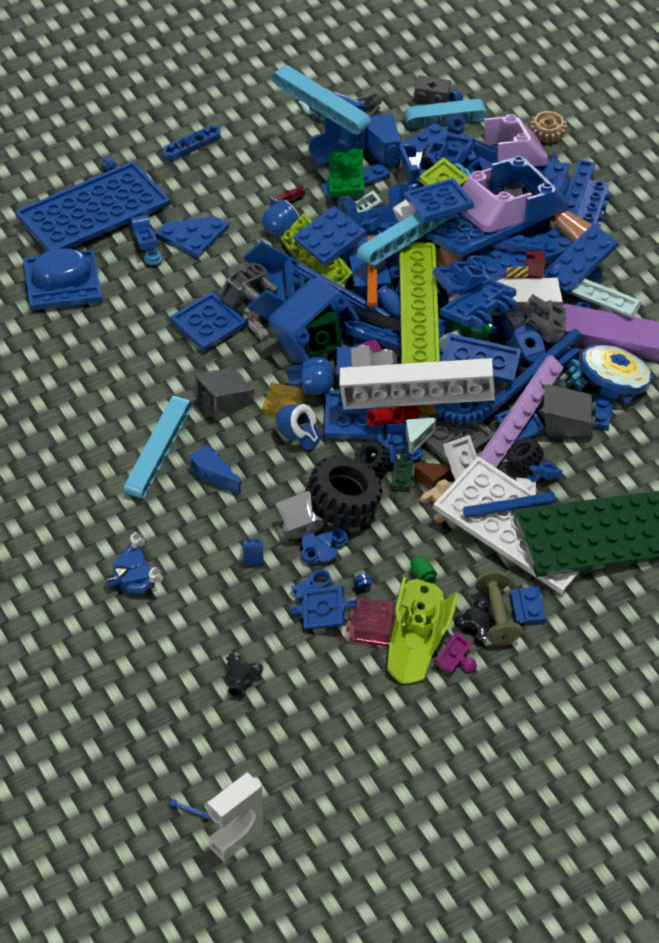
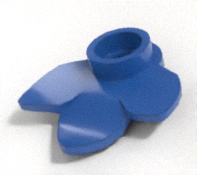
M308 531L302 538L304 549L301 556L307 564H315L318 561L328 562L338 554V550L331 547L332 535L330 532L315 537L311 531ZM310 553L315 554L313 558L308 557Z

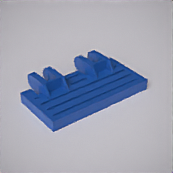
M488 278L442 307L440 315L467 327L471 326L478 330L483 329L485 324L492 323V317L488 313L495 310L506 314L509 308L513 309L516 307V301L513 299L516 296V289Z

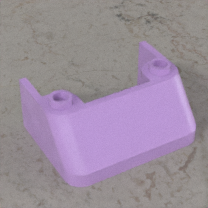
M508 114L506 117L484 119L485 143L489 145L498 144V162L515 156H522L533 166H542L548 163V155L537 136L516 115Z
M491 168L474 171L469 175L462 189L474 202V208L460 213L485 232H493L525 222L526 198L531 197L532 193L514 197L508 192L499 193V187L491 189Z

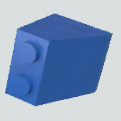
M393 114L369 116L371 125L366 128L365 151L378 164L383 163L386 168L400 166L399 145H401V139Z

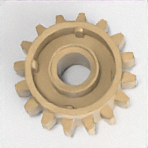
M543 111L532 118L530 129L539 141L554 143L565 136L567 122L563 120L564 117L556 112Z

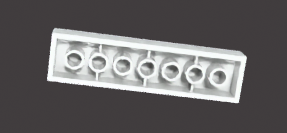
M492 358L340 368V390L343 408L360 409L495 400Z

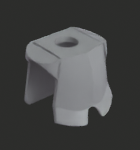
M309 491L276 503V507L284 521L283 534L287 538L299 539L308 531L315 533L322 529L324 522L312 511L311 493Z

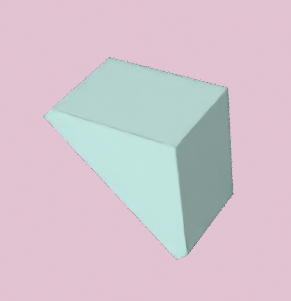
M436 419L406 420V437L409 453L413 454L435 433Z

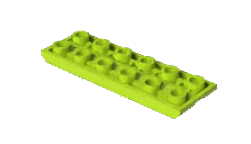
M303 213L280 239L300 264L340 286L343 285L354 273L340 256L325 267L294 241L293 236L313 222Z

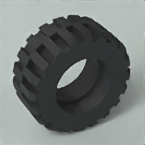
M338 455L332 458L327 457L316 464L306 485L305 492L309 491L311 493L312 511L322 518L323 522L331 523L337 528L341 526L343 529H349L350 527L357 528L360 525L363 526L373 518L382 498L383 488L379 477H376L375 471L373 469L370 470L367 464L360 463L358 459L353 460L348 456L340 457ZM335 488L345 490L349 492L352 496L345 495L337 491Z

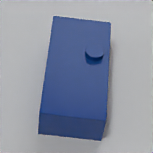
M379 234L367 235L350 248L347 258V265L354 273L350 277L353 292L367 300V263L357 257L359 247L367 242L369 236L376 237ZM386 259L377 264V291L384 285L391 289V279Z

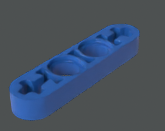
M210 125L166 145L163 148L164 159L174 161L218 141L221 138L220 127ZM201 138V139H203V140H202V141H196L195 139ZM188 145L189 147L183 148L181 146Z

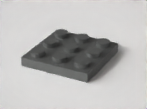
M438 414L434 417L436 419L435 433L424 444L444 462L450 464L445 455L443 444L470 435L475 452L488 444L494 434L478 421L477 423L470 421V425L463 422L461 426L459 421H456L453 425L451 419L446 422L445 417L440 418Z

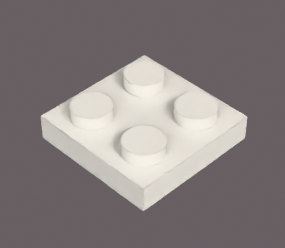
M470 435L443 444L445 455L449 460L451 472L455 480L477 458Z

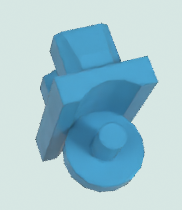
M572 359L569 362L568 373L574 374L566 382V385L569 388L574 385L581 391L589 382L583 377L586 374L581 369L580 360Z

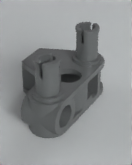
M252 263L234 271L227 278L220 299L232 309L241 306L247 298L254 301L261 295L254 289L262 287L264 290L267 289L276 294L279 287L268 279L267 270L262 265Z
M532 294L527 304L539 310L540 313L536 315L531 312L527 317L526 323L531 324L544 340V345L559 342L566 328V309L556 306L551 300L544 301Z

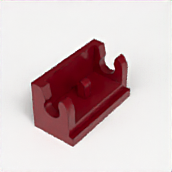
M544 251L527 252L526 257L535 258L524 260V266H528L527 278H543L545 265Z

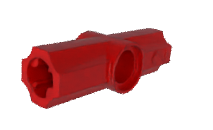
M416 405L370 409L366 414V421L369 423V426L402 423L406 420L417 419L420 411Z

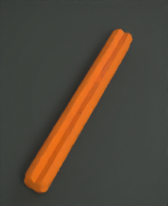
M369 236L367 242L373 239L375 236ZM367 263V305L374 308L377 306V264L370 265Z

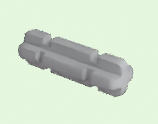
M250 312L244 314L243 319L246 320V324L261 340L268 339L269 332Z

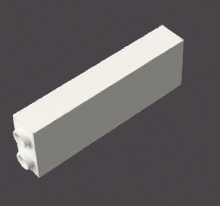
M503 278L497 281L516 289V296L513 297L516 301L515 308L523 315H530L531 312L536 315L540 313L539 310L527 304L532 294L544 301L551 300L553 304L562 308L558 278ZM446 292V296H449L448 304L463 294L449 295ZM495 310L490 312V316H499L501 314Z

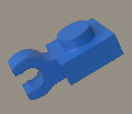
M544 462L536 466H530L529 469L534 473L527 475V478L532 482L537 481L540 477L552 480V478H561L563 471L552 462Z

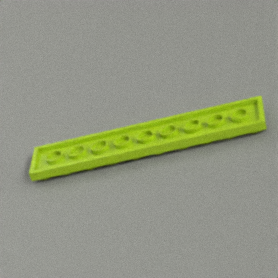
M412 242L399 250L401 364L440 362L437 279L432 274L434 267H436L435 243Z

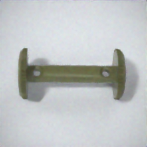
M489 571L479 576L475 581V588L478 592L489 594L496 625L488 630L487 639L496 645H508L515 642L522 634V628L519 624L508 622L501 591L508 586L509 576L501 571Z

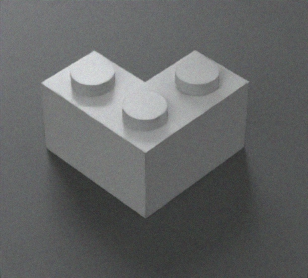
M366 345L351 348L352 367L397 364V357L392 350L383 349L380 352L374 353L370 346Z

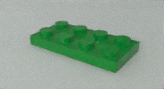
M363 149L329 151L330 197L365 195Z

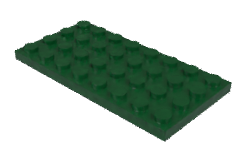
M659 491L514 509L513 517L536 577L659 560Z

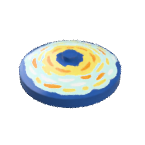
M596 344L585 348L581 355L580 366L583 372L592 381L608 390L632 395L643 393L650 386L652 381L650 368L643 360L627 350L612 345Z

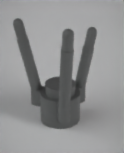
M376 92L355 99L362 101L367 108L373 109L368 116H372L379 110V105L382 103L381 96Z

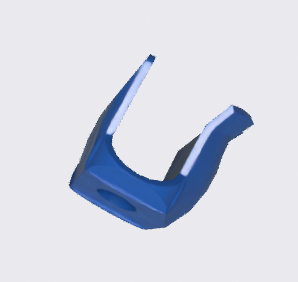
M532 326L519 327L514 331L512 338L506 341L507 346L521 349L517 368L524 363L535 362L545 354L544 340ZM526 339H530L532 348L525 345Z

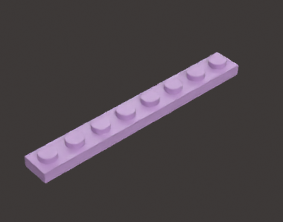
M552 355L546 357L480 454V458L495 468L544 398L545 384L552 385L564 368Z

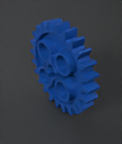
M494 400L433 405L440 418L445 417L446 422L451 419L453 425L456 421H459L461 426L463 422H466L467 425H470V421L477 423V418L484 420V415L488 416L489 410H493Z

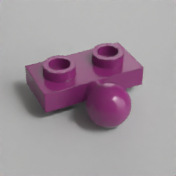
M456 631L433 663L447 674H450L458 663L461 664L464 672L473 673L477 669L476 660L471 657H464L473 643Z

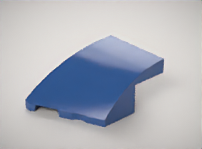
M446 132L442 141L435 139L431 141L425 154L434 164L442 158L447 159L452 164H462L472 151L476 140L471 137Z
M469 256L466 262L452 261L450 267H434L432 272L449 295L468 291L487 278L485 265H483V256Z

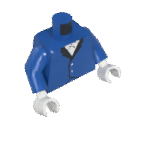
M134 532L131 535L130 540L132 544L129 543L122 554L112 563L113 574L105 577L108 588L119 585L124 594H144L149 589L155 588V581L160 583L163 580V576L160 574L161 570L157 567L150 569L140 548L137 549V546L145 544V539L140 537L141 534L138 532Z

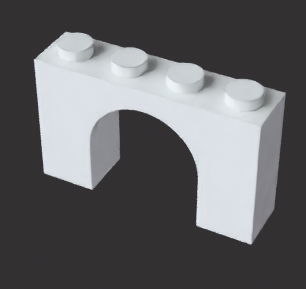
M248 772L207 802L208 815L221 827V829L210 836V848L224 862L263 832V786L258 778H253Z

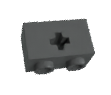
M418 75L414 87V100L432 104L448 102L451 80Z

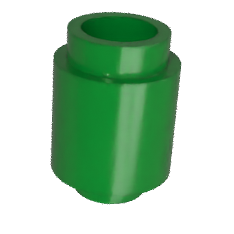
M422 555L414 557L410 565L416 578L433 583L437 572L429 560Z

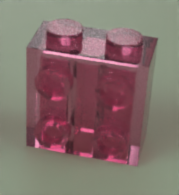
M356 597L358 607L350 609L352 621L348 620L346 632L350 633L349 641L389 647L395 614V602Z

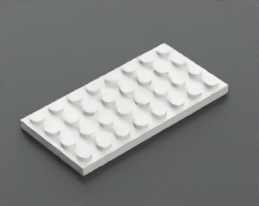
M477 457L434 503L433 509L536 577L513 517L514 510L465 518L462 510L466 506L536 495L482 458ZM581 571L536 578L562 595Z

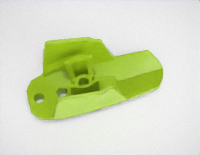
M403 576L394 607L395 614L390 636L387 670L399 683L413 684L423 681L431 657L443 638L445 631L450 627L459 593L455 592L447 599H444L443 592L437 585L419 579L407 581L405 584L407 577ZM419 604H421V609H422V610H419V609L417 608V607L419 606Z

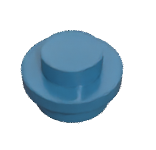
M152 249L146 252L144 260L148 265H158L162 261V255L158 250Z

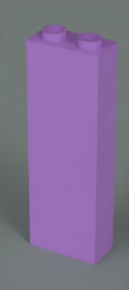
M562 305L566 309V328L562 338L574 328L581 332V337L572 345L585 348L596 344L612 345L627 350L639 358L659 362L658 321L637 317L630 318L621 314L574 305Z

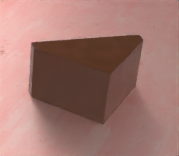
M415 463L414 478L428 490L435 487L441 480L445 479L450 482L453 479L450 464Z

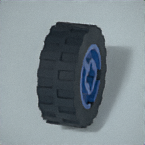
M516 308L509 310L506 314L501 313L499 315L500 332L505 344L507 340L512 338L516 329L521 326H528L525 317ZM530 339L525 340V345L528 347Z

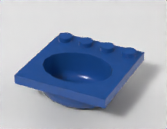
M69 248L47 251L40 256L23 258L31 311L102 302L94 249L84 251Z

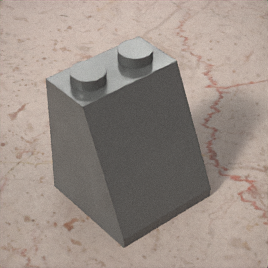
M233 367L195 374L196 400L216 422L254 403L255 391L253 386L248 384L243 376L237 373Z
M545 384L544 418L547 438L593 436V428H596V416L593 417V414H596V402H592V395Z

